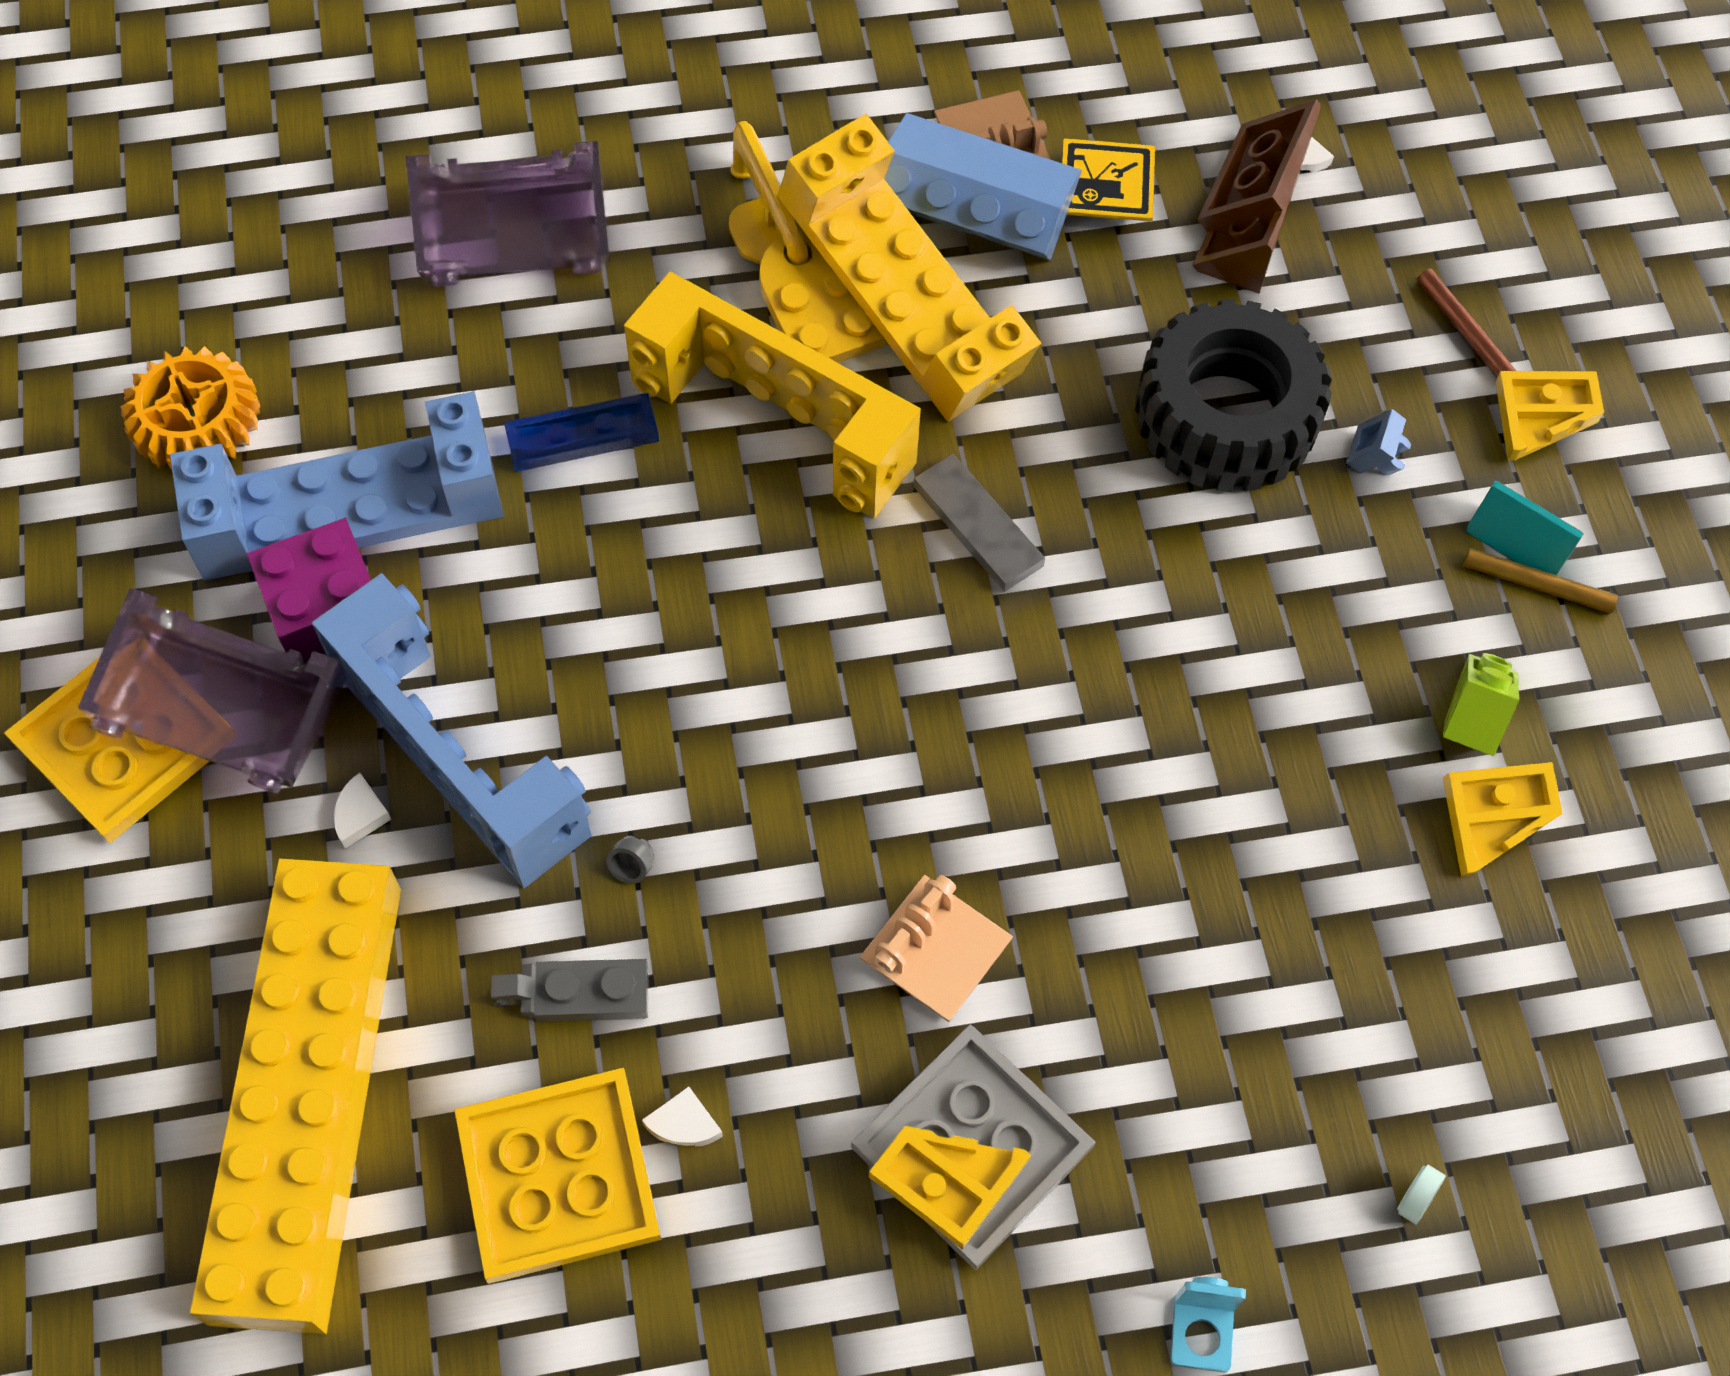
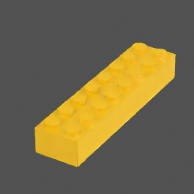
M279 859L190 1310L191 1315L207 1326L327 1334L401 888L390 866Z

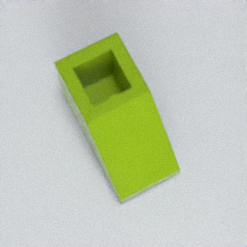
M1484 653L1481 658L1468 654L1444 721V738L1494 757L1519 702L1518 672L1511 670L1512 664L1488 653Z

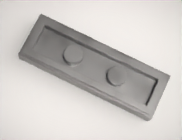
M954 453L914 478V488L1004 592L1044 567L1045 557Z

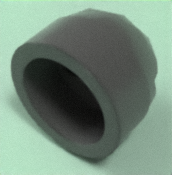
M627 836L618 841L608 853L606 858L607 867L618 880L628 884L639 883L652 868L654 860L653 849L649 842L643 838L639 840L634 836ZM633 858L638 861V865L632 864Z

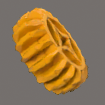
M184 346L181 355L176 357L165 351L163 362L155 364L147 361L146 369L148 372L146 374H133V384L135 387L123 389L126 403L120 407L125 425L124 430L129 440L133 441L138 453L143 455L144 458L149 457L151 462L156 464L158 468L168 464L170 469H172L170 458L172 453L221 443L227 456L236 459L235 446H249L250 436L248 432L258 430L256 415L260 413V403L255 394L257 392L255 385L238 361L231 362L230 358L223 351L213 356L212 352L204 346L196 355H193L192 351ZM188 403L192 404L193 410L195 412L194 417L190 415V411L187 407Z

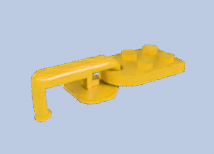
M747 121L738 122L733 131V164L730 171L738 179L751 178L760 198L740 204L733 209L729 216V231L740 255L749 261L760 264V291L777 329L837 363L886 346L888 342L777 197L780 183L754 128Z

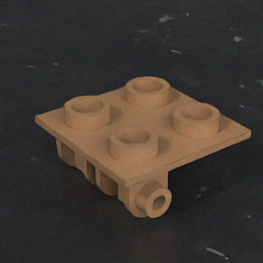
M1019 90L934 111L939 124L1050 159L1042 141V138L1047 137L1045 121L1043 119L1036 121L1034 117H1031Z

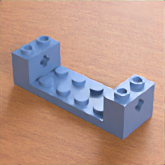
M475 391L425 401L432 434L430 436L236 476L222 443L170 454L182 540L203 580L206 581L253 571L246 553L345 517L358 548L504 517Z
M381 573L312 622L326 656L337 676L524 889L592 836L587 819L591 811L582 798V794L586 792L585 787L568 766H564L559 770L547 755L500 791L481 768L474 772L470 770L462 760L466 757V754L454 736L447 730L439 735L429 723L433 720V716L422 700L414 693L406 697L397 687L401 683V678L431 657L425 641L429 631L416 614L421 608L412 593L403 584L395 588Z

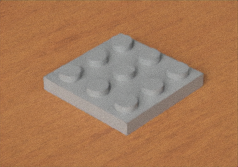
M970 1024L851 1142V1148L872 1168L903 1127L910 1126L933 1131L940 1137L960 1136L978 1140L977 1144L1011 1151L1015 1147L1030 1153L1029 1162L963 1250L932 1227L976 1271L1093 1149L1096 1142Z

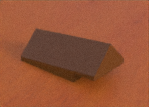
M1317 99L1241 125L1198 217V221L1205 228L1207 234L1192 264L1197 272L1258 294L1260 293L1320 112L1321 105Z

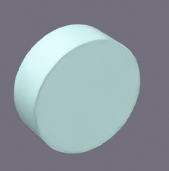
M1429 1164L1427 1166L1423 1165L1397 1208L1399 1210L1398 1214L1417 1225L1442 1185L1446 1175Z

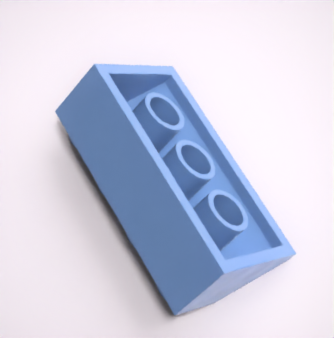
M906 113L888 141L895 152L884 179L910 214L1051 261L1082 170Z

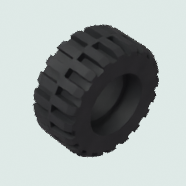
M1235 299L1218 300L1217 306L1210 307L1208 302L1193 306L1190 309L1189 315L1185 312L1178 313L1168 320L1167 327L1158 330L1152 339L1150 349L1146 352L1135 399V411L1138 414L1137 426L1140 435L1145 439L1148 438L1147 448L1155 458L1164 457L1166 459L1165 468L1176 476H1179L1181 472L1190 477L1189 483L1203 487L1204 483L1217 485L1216 491L1232 492L1234 486H1242L1243 491L1261 489L1264 480H1266L1268 485H1273L1285 479L1288 471H1296L1305 462L1308 452L1312 451L1330 404L1332 392L1329 386L1332 378L1330 367L1323 363L1325 355L1316 341L1310 343L1308 341L1310 333L1298 322L1295 325L1288 322L1287 314L1275 308L1273 312L1261 309L1262 303L1247 301L1246 305L1235 304ZM1225 376L1237 378L1259 389L1271 403L1272 409L1249 416L1227 414L1205 403L1195 393L1191 385L1209 377Z

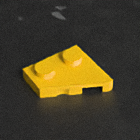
M1500 371L1495 381L1508 460L1520 459L1598 423L1604 413L1597 372Z
M1552 762L1449 772L1443 777L1461 877H1467L1477 872L1563 814Z
M904 1126L869 1171V1178L963 1250L1029 1162L1031 1154L1020 1148L1013 1147L1011 1151L977 1144L978 1140L960 1136L945 1138L937 1136L930 1130Z

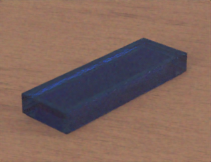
M648 393L504 422L515 472L660 442Z

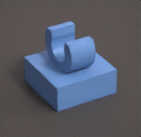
M1391 409L1358 424L1346 464L1360 474L1374 467H1377L1386 475L1403 470L1405 464L1398 460L1395 455L1409 450L1411 446L1409 440L1402 435L1406 419Z

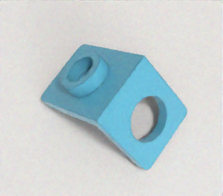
M1195 1277L1192 1282H1185L1174 1297L1171 1363L1174 1366L1223 1373L1230 1370L1234 1311L1246 1299V1289L1229 1287L1228 1281L1214 1277ZM1205 1321L1216 1329L1219 1335V1345L1213 1354L1201 1356L1189 1349L1185 1340V1333L1191 1323Z

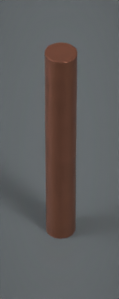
M1432 269L1422 272L1416 280L1496 378L1500 371H1517Z

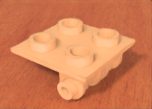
M924 875L865 949L860 959L947 1022H950L1012 940L1013 936L953 895L956 885L949 878L939 875L936 880H933Z

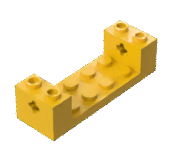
M864 114L788 159L777 197L946 421L949 422L1021 375L1041 345V342L1013 305L1005 308L992 318L983 310L884 178L895 150L869 116Z
M671 271L624 324L631 381L643 394L650 397L657 396L672 404L705 364L718 377L734 380L746 387L756 398L762 401L769 400L786 409L797 421L804 424L811 423L827 432L834 440L833 496L850 511H861L875 519L917 463L921 408Z

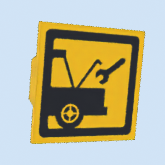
M1064 138L1062 164L1082 170L1067 215L1153 221L1155 146Z

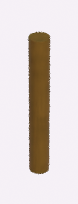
M1469 548L1463 567L1612 614L1618 600V595L1473 548Z

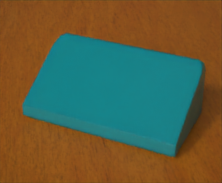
M1499 481L1493 483L1466 527L1468 534L1514 562L1554 575L1559 573L1584 535L1579 529Z

